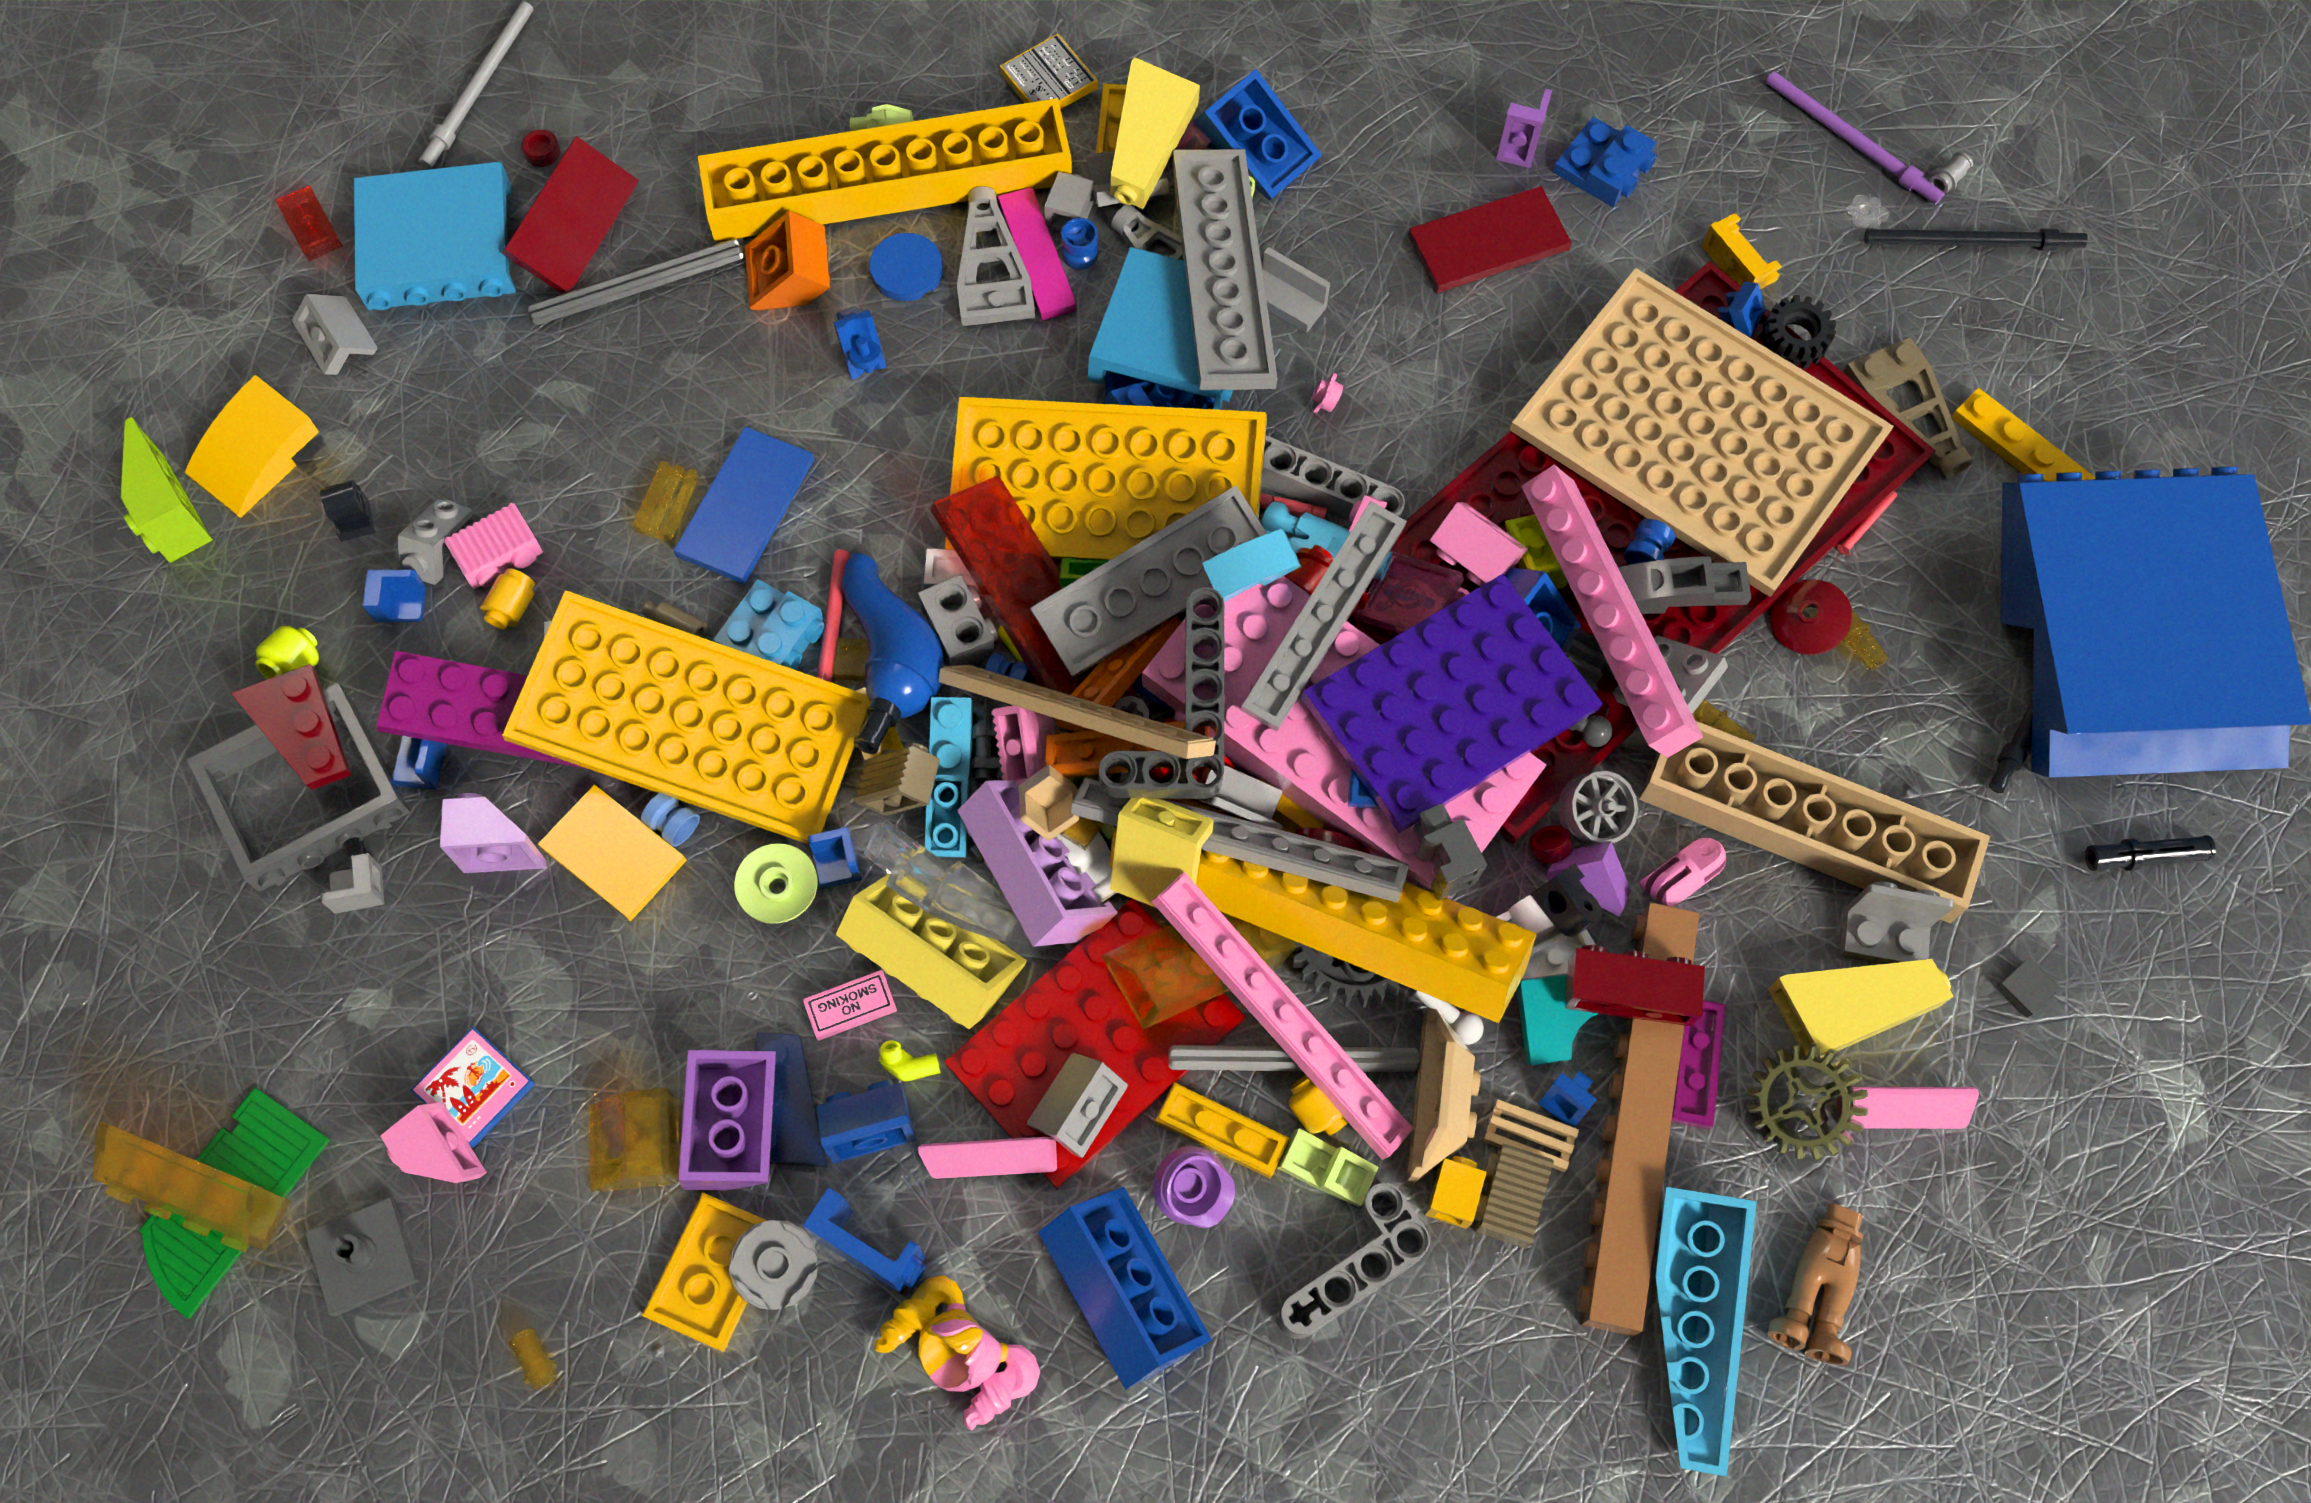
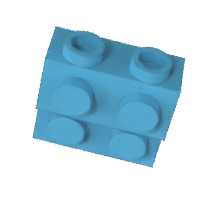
M757 579L713 641L796 670L801 663L802 653L810 642L815 643L821 636L825 621L821 609L790 591L784 594Z

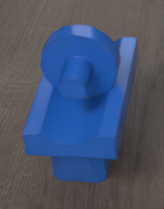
M853 306L837 312L838 321L833 322L851 379L858 378L864 372L871 373L875 369L886 368L874 320L869 309L860 312L857 306Z

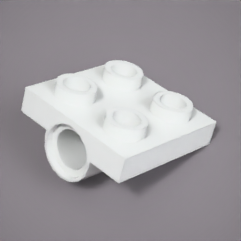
M1531 895L1514 904L1509 911L1496 917L1537 933L1527 969L1522 979L1567 973L1568 959L1576 948L1581 949L1584 945H1596L1587 929L1575 937H1568L1562 934Z

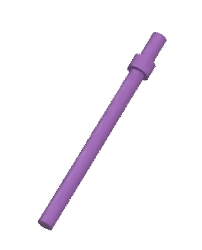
M1775 71L1769 75L1765 82L1767 85L1899 179L1898 184L1908 191L1915 190L1934 205H1937L1943 198L1945 193L1923 178L1924 173L1915 166L1911 165L1908 167Z

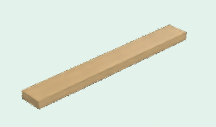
M957 665L940 668V683L1185 759L1214 755L1216 741L1208 736L975 666Z

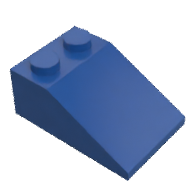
M1257 69L1253 70L1191 123L1212 150L1245 149L1248 174L1254 179L1255 188L1268 200L1276 196L1322 156Z

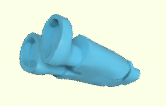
M1277 501L1272 502L1263 515L1262 524L1267 534L1283 529L1286 534L1294 535L1289 541L1295 553L1300 548L1311 549L1314 545H1319L1327 550L1334 560L1351 533L1349 529L1307 512L1300 518L1290 515L1288 507L1284 503ZM1392 552L1388 553L1373 579L1380 581L1384 579L1391 562Z

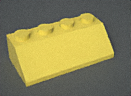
M896 869L853 896L836 932V936L845 941L851 949L862 953L879 965L885 973L903 982L914 990L919 997L928 1000L948 1014L953 1021L962 1024L968 1029L972 1028L990 1013L1027 962L1022 956Z

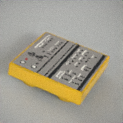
M1059 34L1050 37L1000 65V74L1024 103L1058 98L1061 110L1098 89L1096 77Z

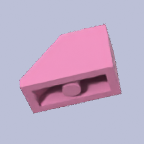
M443 1101L418 1105L380 1135L387 1147L389 1158L394 1164L399 1166L402 1172L454 1183L478 1179L487 1173Z

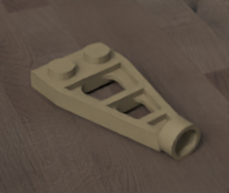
M1911 337L1849 362L1843 371L1845 375L1936 450L1929 461L1936 468L1939 467L1946 478H1953L1961 474L1973 464L1974 460L1961 444L1932 366ZM1907 381H1912L1918 387L1922 403L1912 408L1904 409L1888 396L1887 390ZM1930 413L1937 422L1941 433L1931 438H1926L1914 426L1912 421Z

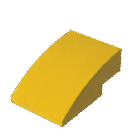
M254 375L226 404L212 422L195 449L185 473L241 518L297 466L291 458L316 436L319 431L305 413L258 376Z

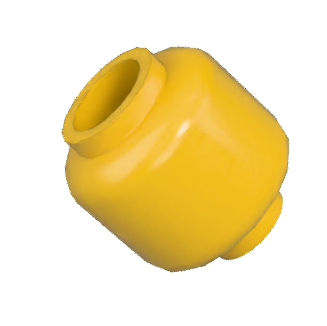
M1307 1075L1301 1077L1289 1088L1292 1095L1288 1100V1105L1307 1132L1316 1134L1325 1130L1328 1136H1330L1348 1123Z

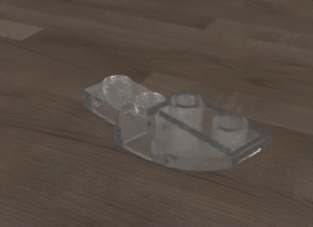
M887 819L876 825L863 855L890 875L886 886L906 900L946 922L985 937L1000 941L1008 939L1018 919L1011 906L1004 899L1002 892L959 860L951 866L947 865Z

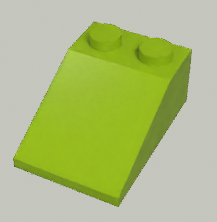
M133 417L126 419L124 424L121 499L128 513L123 515L133 533L136 536H141L153 554L160 551L171 563L211 542L213 539L165 455Z

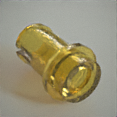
M528 1328L514 1335L508 1341V1345L512 1348L525 1373L522 1378L524 1384H530L533 1390H537L557 1378L558 1375L555 1369L558 1365L555 1360H549L536 1335L535 1328Z

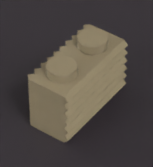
M905 743L904 748L899 750H882L881 755L864 760L866 766L862 768L864 774L860 775L862 780L858 783L860 789L856 790L858 795L854 798L856 804L885 816L915 809V807L929 806L940 759L929 754L925 746L917 743Z
M1504 1143L1498 1149L1497 1154L1490 1152L1484 1171L1487 1172L1485 1178L1490 1179L1486 1195H1480L1474 1219L1479 1221L1476 1233L1519 1246L1520 1248L1526 1249L1530 1246L1534 1239L1554 1160Z

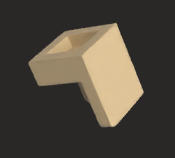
M1048 764L1018 786L1021 821L1047 841H1050L1079 820V816L1071 814L1072 801L1077 794V786Z

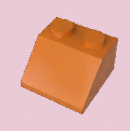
M788 211L745 246L750 309L756 311L808 305L830 288L824 225Z

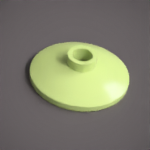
M778 843L765 845L751 852L740 864L734 880L735 895L742 909L752 918L770 924L788 922L800 916L811 905L818 886L817 872L810 858L794 846ZM778 882L786 885L784 891L779 894L771 892L772 886Z

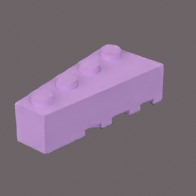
M1014 780L985 781L957 810L966 825L968 834L973 838L981 852L987 868L992 872L1001 888L1004 899L1011 906L1022 926L1024 935L1030 940L1033 947L1082 942L1092 932L1102 928L1118 913L1109 901L1102 904L1091 889L1096 884L1087 872L1079 875L1065 857L1070 851L1061 839L1058 840L1054 837L1047 841L1021 821L1018 785Z

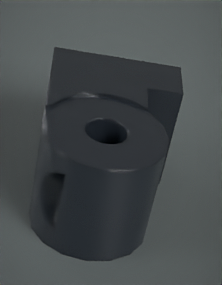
M354 480L320 489L326 515L334 523L336 534L341 542L375 533L369 500Z
M1576 863L1531 893V896L1553 925L1568 937L1577 936L1597 923L1602 916L1601 907L1597 899L1586 891L1580 882L1585 876Z

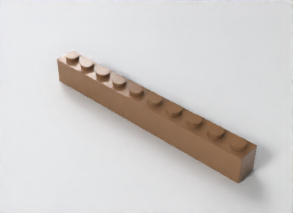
M1650 902L1641 915L1636 914L1634 918L1631 938L1637 939L1636 951L1649 954L1651 959L1665 961L1669 957H1683L1690 959L1693 964L1700 913ZM1622 1017L1626 1018L1624 1033H1618L1614 1047V1057L1620 1058L1618 1074H1612L1608 1087V1098L1614 1099L1612 1115L1607 1114L1605 1116L1602 1128V1140L1608 1141L1606 1156H1600L1595 1176L1596 1182L1601 1183L1599 1199H1593L1589 1215V1224L1595 1225L1593 1242H1587L1583 1255V1267L1589 1269L1587 1285L1580 1286L1576 1310L1582 1312L1581 1325L1633 1337L1643 1332L1684 1025Z

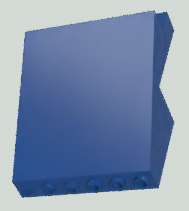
M2211 467V475H2199V468L2173 469V476L2160 477V469L2134 470V478H2121V471L2095 472V479L2082 480V472L2056 473V481H2043V474H2018L2017 482L2002 483L2000 623L2034 629L2031 772L2052 778L2288 768L2290 725H2311V715L2254 474H2238V467Z

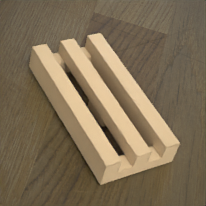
M1497 1099L1483 1142L1498 1148L1504 1143L1553 1159L1552 1168L1565 1172L1568 1168L1569 1158L1573 1152L1574 1142L1578 1136L1579 1129ZM1503 1114L1565 1138V1141L1563 1142L1502 1119L1500 1116ZM1496 1128L1561 1152L1560 1157L1558 1158L1495 1134Z

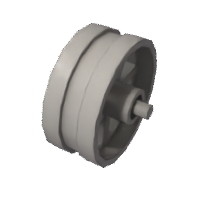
M1610 771L1581 774L1568 781L1560 794L1558 803L1559 819L1562 826L1569 831L1570 836L1579 843L1589 846L1609 841L1615 843L1626 837L1636 823L1638 814L1637 797L1630 783L1619 774ZM1597 779L1604 781L1608 785L1601 796ZM1586 781L1590 798L1579 793ZM1614 793L1618 799L1619 805H1617L1615 800L1611 798L1614 795ZM1576 801L1580 803L1579 814H1577ZM1616 812H1620L1616 825L1611 816ZM1584 819L1590 820L1588 832L1583 828L1580 821ZM1600 822L1603 823L1610 833L1604 838H1598Z

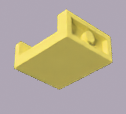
M1131 798L1118 815L1110 890L1156 908L1151 901L1183 872L1196 884L1201 847L1212 833L1214 819L1160 798Z

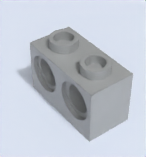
M959 575L918 592L920 611L924 619L927 620L938 635L943 657L948 666H972L990 658L992 653L995 652L994 641L998 639V634L991 619H983L978 609L982 607V603L973 585L967 587L962 575ZM950 603L960 605L956 610H946L943 608ZM965 635L977 637L971 643H964L959 640Z

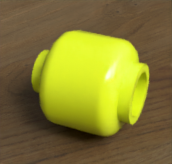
M280 626L257 646L256 657L258 660L255 662V665L266 679L308 664L314 667L319 662V654L315 647L317 646V640L304 628L295 629L291 626Z

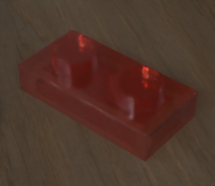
M310 185L276 199L280 210L309 262L343 247Z

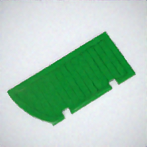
M256 1087L250 1091L231 1115V1117L240 1122L232 1134L226 1128L221 1127L166 1195L165 1198L175 1205L172 1206L166 1215L160 1210L155 1209L138 1230L142 1233L145 1257L156 1285L168 1302L187 1319L193 1316L330 1141L329 1138Z

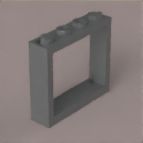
M339 682L323 690L333 722L343 718L381 795L256 861L253 860L217 783L278 752V750L255 724L186 759L243 879L258 892L274 884L277 886L282 885L288 877L303 869L307 870L317 867L327 856L341 849H349L358 845L365 836L379 829L392 827V822L411 813L397 785L392 781L393 777L353 699Z

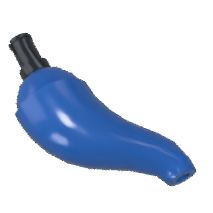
M853 553L845 564L841 586L848 605L864 628L868 639L869 652L865 662V688L868 699L871 702L867 708L868 717L858 735L855 736L854 744L865 753L876 754L888 729L894 727L899 718H907L919 713L925 707L931 705V697L938 696L942 685L939 682V673L944 663L943 652L938 635L927 620L894 594L881 581L876 562L865 554Z

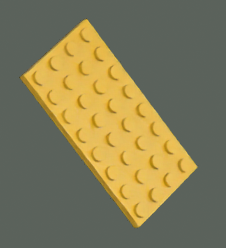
M959 397L945 550L1004 554L1007 556L1056 559L1072 557L1075 559L1110 561L1234 486L1238 487L1258 519L1267 414L1266 412Z
M565 590L502 736L505 741L809 844L808 836L822 833L855 748L854 738L858 735L864 724L867 708L871 702L866 694Z

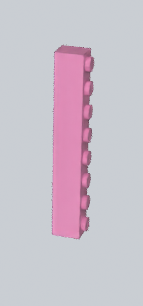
M1556 465L1551 466L1522 485V489L1648 746L1668 758L1701 739L1703 735L1574 480Z

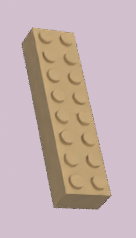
M1698 721L1696 723L1703 735L1701 739L1668 758L1657 751L1639 800L1862 889L1875 882H1890L1897 885L1898 889L1906 891H1936L1940 894V897L1953 899V909L1940 919L1948 923H1952L1968 909L1990 840L1989 835Z

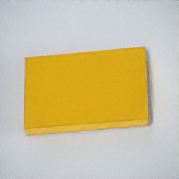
M595 784L538 843V846L630 922L687 861L680 852Z
M702 1192L642 1316L724 1352L747 1305V1302L743 1301L732 1287L728 1272L730 1252L741 1234L752 1225L767 1220Z

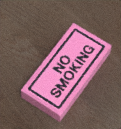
M883 970L803 999L818 1041L897 1012Z

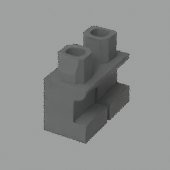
M1443 803L1421 812L1418 816L1420 822L1415 824L1413 828L1420 841L1415 855L1423 862L1433 861L1438 872L1431 884V888L1439 901L1476 884L1488 864L1463 818L1452 822Z

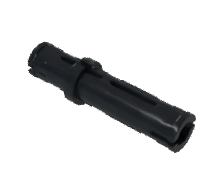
M2209 835L2138 842L2135 838L2123 839L2120 844L2090 845L2085 850V861L2091 871L2112 868L2135 871L2139 870L2141 866L2210 861L2215 857L2216 846L2214 840Z

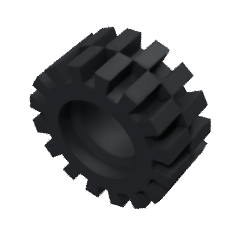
M1793 295L1791 301L1786 297L1781 299L1779 304L1776 303L1773 306L1762 327L1760 339H1764L1762 346L1767 349L1771 348L1772 352L1797 367L1801 363L1802 368L1805 369L1809 368L1812 362L1815 365L1824 357L1835 337L1836 321L1830 320L1832 316L1830 309L1824 312L1821 311L1824 306L1822 302L1818 301L1815 306L1811 304L1812 297L1806 296L1804 302H1801L1800 295ZM1790 324L1799 325L1810 333L1811 339H1796L1786 331L1785 326Z

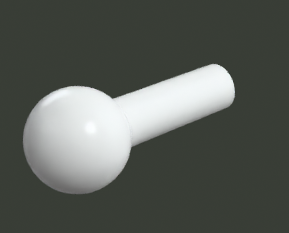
M1414 991L1413 995L1426 1006L1438 1010L1465 1045L1473 1044L1481 1038L1484 1026L1477 1014L1469 1011L1460 1012L1452 1004L1420 991Z

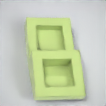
M1300 1128L1294 1129L1277 1166L1281 1171L1358 1207L1362 1206L1379 1168L1343 1147L1335 1148Z

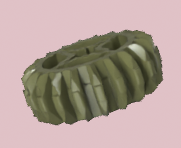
M1801 1043L1792 1045L1793 1058L1790 1057L1783 1047L1775 1050L1779 1064L1769 1057L1764 1058L1761 1063L1769 1074L1758 1070L1752 1074V1078L1762 1084V1088L1756 1086L1750 1087L1747 1090L1748 1095L1760 1098V1103L1748 1106V1112H1761L1763 1118L1753 1123L1754 1128L1761 1129L1767 1125L1771 1132L1765 1135L1764 1141L1769 1144L1777 1137L1782 1139L1778 1148V1152L1781 1154L1787 1153L1792 1144L1795 1145V1158L1798 1160L1805 1158L1807 1147H1810L1811 1155L1815 1161L1823 1158V1145L1832 1156L1840 1153L1836 1139L1847 1147L1852 1145L1854 1140L1846 1129L1857 1133L1862 1132L1864 1129V1125L1855 1120L1853 1115L1866 1116L1869 1112L1867 1107L1855 1105V1100L1868 1097L1867 1090L1853 1091L1852 1084L1862 1080V1075L1855 1073L1847 1078L1844 1074V1071L1850 1067L1852 1062L1849 1059H1844L1837 1066L1834 1065L1832 1062L1836 1057L1837 1051L1833 1048L1828 1049L1824 1057L1820 1058V1046L1818 1043L1810 1044L1807 1056H1805ZM1796 1066H1809L1819 1069L1827 1074L1833 1082L1823 1086H1816L1810 1083L1804 1074L1801 1075ZM1785 1073L1788 1079L1786 1084L1790 1092L1789 1099L1786 1104L1775 1109L1774 1089L1778 1079ZM1801 1090L1806 1096L1812 1094L1815 1096L1821 1092L1826 1093V1095L1817 1099L1816 1104L1812 1105L1816 1108L1815 1112H1812L1809 1107H1799L1793 1111L1789 1108L1797 1104L1798 1100L1803 1097L1799 1094ZM1840 1093L1842 1097V1113L1839 1122L1831 1131L1826 1122L1829 1119L1826 1115L1825 1104L1828 1099ZM1791 1117H1800L1806 1121L1810 1129H1815L1818 1136L1799 1134L1787 1127L1782 1121Z

